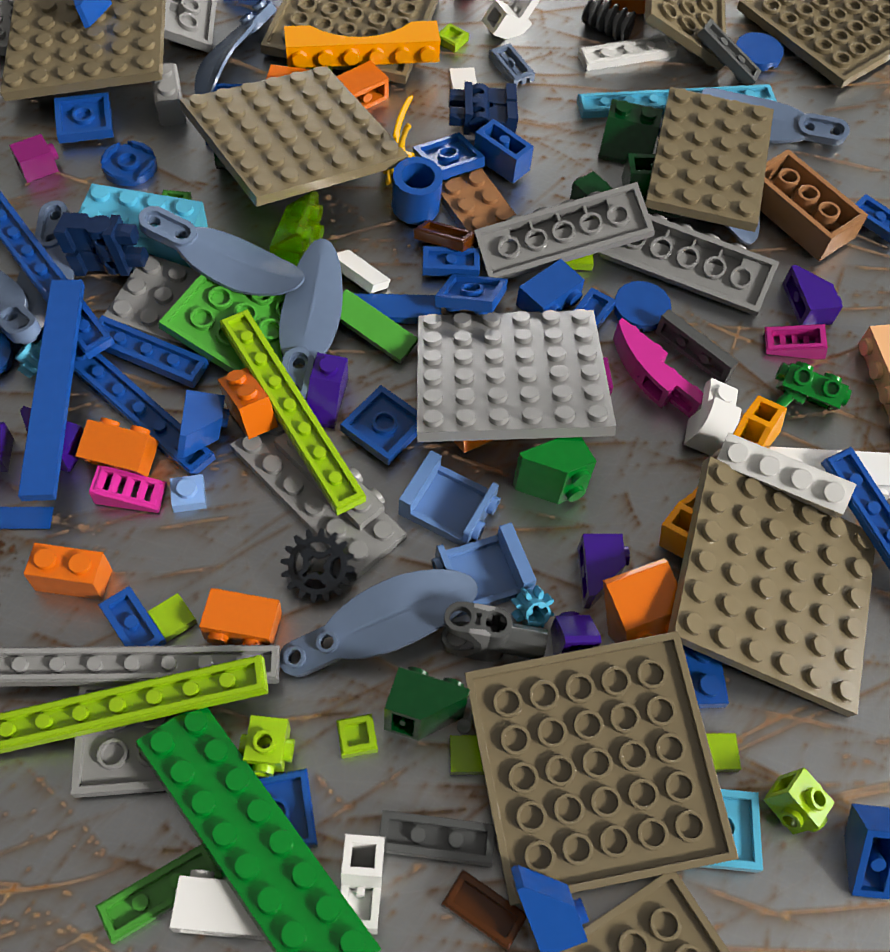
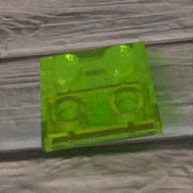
M311 191L286 206L269 247L270 253L297 266L307 248L315 240L323 238L324 226L320 225L323 206L319 205L318 192Z

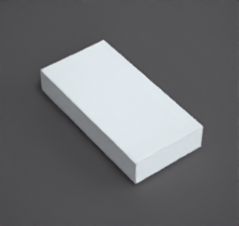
M345 250L337 253L341 265V273L369 294L388 288L391 279L352 251Z

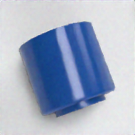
M409 157L400 161L394 168L391 206L394 214L407 224L421 225L427 220H434L439 213L443 173L434 161L424 157Z

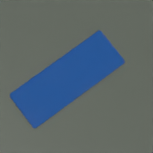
M0 507V529H50L54 507Z

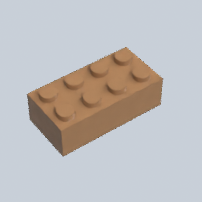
M789 149L767 161L760 211L814 258L821 261L857 236L868 217L867 213Z

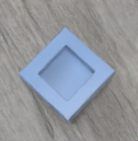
M203 474L170 478L171 506L174 513L207 508Z

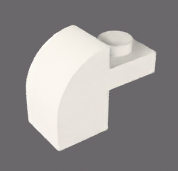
M494 0L481 21L497 37L510 39L520 36L532 25L528 18L540 0H510L508 4Z
M714 378L709 379L705 383L701 409L688 419L684 445L710 456L722 447L728 432L733 434L741 416L742 409L736 406L738 389Z
M345 834L341 870V893L371 934H377L385 837Z

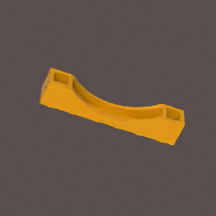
M437 20L411 21L402 28L392 32L367 37L335 35L310 25L284 26L287 67L358 66L370 60L375 65L439 62L441 40Z
M758 395L744 413L734 435L769 448L781 432L787 408ZM698 486L686 498L677 503L661 526L659 546L681 558L684 556Z

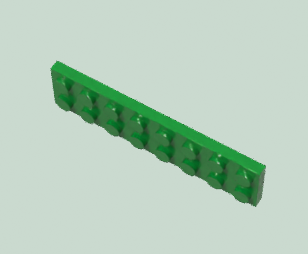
M208 707L180 713L136 740L138 750L273 952H381V947L247 761H243V756Z

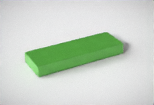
M348 289L343 292L340 323L401 364L418 343V338Z
M202 844L95 906L112 944L119 942L173 909L179 875L190 876L191 870H206L215 873L214 879H223L219 869Z

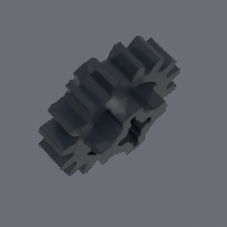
M320 528L318 536H315L313 531L308 529L306 530V539L303 540V538L296 535L293 538L297 545L284 548L290 554V557L280 561V563L288 565V570L284 571L281 576L291 577L292 581L287 588L291 590L298 587L300 589L298 598L301 599L309 593L311 602L315 603L319 595L322 594L323 599L327 602L331 600V591L338 596L343 593L340 587L341 583L351 584L352 581L346 577V574L356 570L355 567L348 565V560L353 559L355 555L345 553L344 550L349 545L347 541L340 544L337 543L338 533L334 532L327 538L326 529ZM323 542L331 547L324 552H319L311 544ZM300 554L303 558L302 569L297 573L296 562ZM314 557L316 559L329 557L323 565L325 570L323 574L320 571H316L307 575L314 566L312 561ZM340 558L341 569L336 578V575L333 573L334 561ZM311 579H317L323 585L325 584L326 587L313 588L306 585V583Z

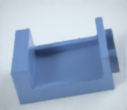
M430 450L399 498L398 514L459 546L471 543L472 539L478 541L486 526V523L483 522L487 514L493 515L500 503L501 498L497 497L499 485L493 482L488 489L442 466V455Z
M512 522L500 525L498 534L448 550H445L443 544L436 546L435 558L431 559L433 569L459 571L471 576L478 586V593L472 603L495 606L511 601L512 598H516L521 592L522 587L533 590L537 581ZM463 612L457 618L467 615V613Z

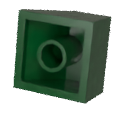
M612 99L598 158L625 164L628 153L653 154L663 110Z

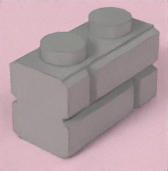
M163 63L162 80L152 81L160 125L184 124L187 120L180 107V99H183L177 65L174 63Z

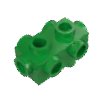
M796 361L795 364L782 362L775 376V379L779 380L776 389L784 392L775 403L787 407L792 401L803 405L806 400L834 411L847 404L852 390L848 389V385L841 383L842 378L830 373H824L823 376L813 372L814 367L800 361Z

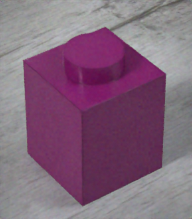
M41 134L9 145L15 162L27 183L59 172L55 160L59 159L56 149L52 143L47 144Z

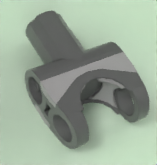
M455 602L445 611V627L441 634V643L443 648L453 655L484 662H495L503 654L527 659L541 658L545 655L548 630L512 623L510 614L502 608L471 602ZM456 611L466 612L470 617V622H451L450 615ZM450 632L457 637L466 639V642L460 646H454L448 642L447 634Z

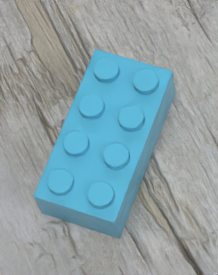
M91 184L78 213H87L90 218L100 215L109 218L111 215H120L124 224H136L139 240L136 245H133L134 247H146L150 255L192 268L175 249L142 233L139 227V214L148 206H158L188 220L195 227H207L203 202Z

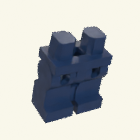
M465 81L464 89L449 90V126H462L463 135H471V132L475 134L476 131L492 119H495L516 134L518 124L516 83H506L505 88H488L485 84L476 83L472 85V82Z
M63 212L53 231L63 253H67L65 257L75 276H86L88 271H106V273L111 275L129 276L133 267H145L149 258L146 247L133 246L139 240V231L136 224H124L120 215H111L110 218L104 215L90 218L87 213Z

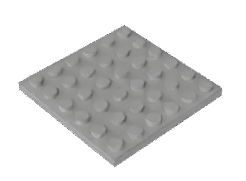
M547 310L543 313L526 311L512 313L493 312L483 315L457 313L418 316L417 442L607 437L616 435L615 416L594 310Z

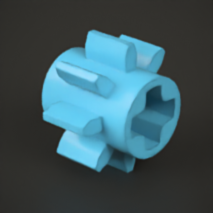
M42 339L36 344L33 342L25 344L15 356V359L20 362L17 370L29 379L37 374Z
M536 585L533 590L522 587L517 597L511 599V602L517 608L511 614L517 622L522 621L523 625L531 627L541 626L544 628V624L549 618L555 615L549 608L554 599L548 593L544 594L539 585Z

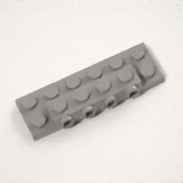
M166 0L164 38L210 53L213 42L217 0Z
M635 182L604 192L595 191L587 197L577 200L568 199L560 205L550 208L541 207L533 213L523 216L514 215L506 221L476 229L474 232L487 276L510 279L548 268L560 259L568 262L653 237L655 230L638 183Z
M649 214L655 230L653 237L598 253V257L755 316L759 313L779 265V261L749 251L739 243L730 244L724 242L714 234H703L694 231L687 224H675L659 214Z
M277 418V428L252 439H248L244 434L231 443V451L307 529L313 531L315 536H318V532L322 528L326 529L327 538L336 532L339 534L338 544L344 541L349 543L344 551L346 554L352 553L355 555L353 559L348 560V565L356 568L354 572H350L356 579L360 578L406 539L407 533L384 511L385 500L382 494L374 487L368 490L362 484L363 478L361 474L352 466L349 467V470L365 493L366 502L336 516ZM321 542L327 549L331 547L330 545Z

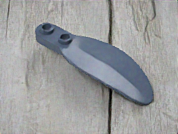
M260 0L252 6L254 11L245 14L239 20L241 25L204 58L196 73L195 94H205L214 91L222 70L233 51L247 36L257 31L276 12L277 9L271 0L267 2Z
M704 88L701 94H710L715 97L774 109L769 143L783 144L805 140L838 146L845 142L850 132L848 123L840 118L814 113L804 114L792 106L777 101L717 88Z
M50 201L44 204L39 211L35 237L66 278L74 280V271L65 257L67 253H63L53 234L63 212L70 213V211L63 202ZM20 269L16 283L24 291L28 299V310L36 317L41 326V331H43L47 303L23 270Z
M148 206L139 214V227L142 233L175 249L193 269L229 290L254 296H276L297 289L305 280L303 271L294 264L234 235L212 228L195 227L188 220L158 206Z
M324 238L315 240L301 257L297 267L303 271L305 280L300 287L286 293L279 323V342L283 356L282 364L305 400H307L310 375L317 352L326 354L335 338L342 312L343 287L341 265L334 246ZM298 364L304 365L302 368H295Z
M0 270V330L13 343L30 344L38 338L41 326L36 317L28 310V299L22 288Z
M449 569L421 570L391 577L353 597L323 627L285 644L280 651V667L285 673L300 678L329 666L340 659L371 658L403 648L443 627L445 611L451 604L455 602L472 603L478 593L477 583L471 576ZM463 611L453 612L450 615V620L452 621ZM328 637H332V646L328 649H324V640ZM295 652H300L301 658L299 662L293 664L291 662L292 655Z

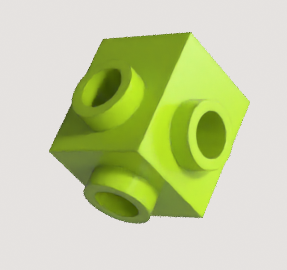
M250 716L248 733L241 735L238 750L243 756V761H247L257 776L273 777L274 772L284 773L285 762H292L295 740L289 739L291 728L288 719Z
M805 767L780 775L763 799L777 815L781 823L793 835L805 831L816 832L827 823V814L835 803Z

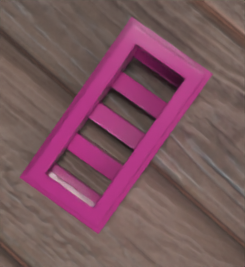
M825 324L764 328L766 354L806 359L826 358L827 338ZM774 337H779L780 345H774ZM786 338H791L792 344H786ZM798 339L803 340V344H798Z
M98 465L89 494L94 504L159 513L167 482L113 467ZM120 485H124L122 494L118 493ZM134 487H139L136 497H131ZM147 489H153L150 500H144Z

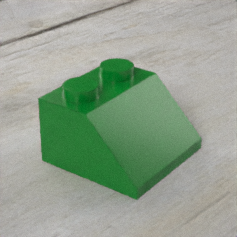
M582 437L556 438L519 453L512 486L516 491L555 504H560L567 500L573 502L583 497L586 493L597 461Z

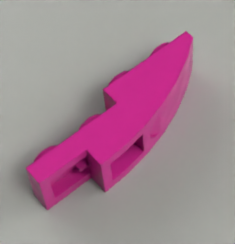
M621 318L618 321L613 341L616 351L629 375L639 388L661 409L670 402L690 418L701 409L702 391L679 375L674 368L664 363L668 353L658 343L653 342L641 333L636 326Z

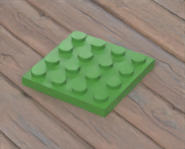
M201 274L160 319L159 329L227 372L241 370L245 366L223 332L220 320L248 309L282 363L283 356L279 342V323L286 293L276 296H254L238 293L222 287Z

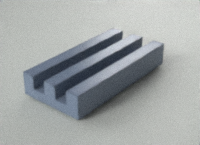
M510 43L489 50L488 58L509 83H516L517 87L518 82L523 85L526 84L527 79L530 82L534 81L535 72Z

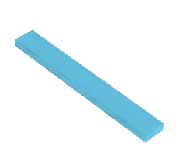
M770 84L704 87L777 101ZM704 88L685 89L688 91L701 93ZM669 89L578 94L577 105L581 119L608 117L612 99L662 109V114H664Z

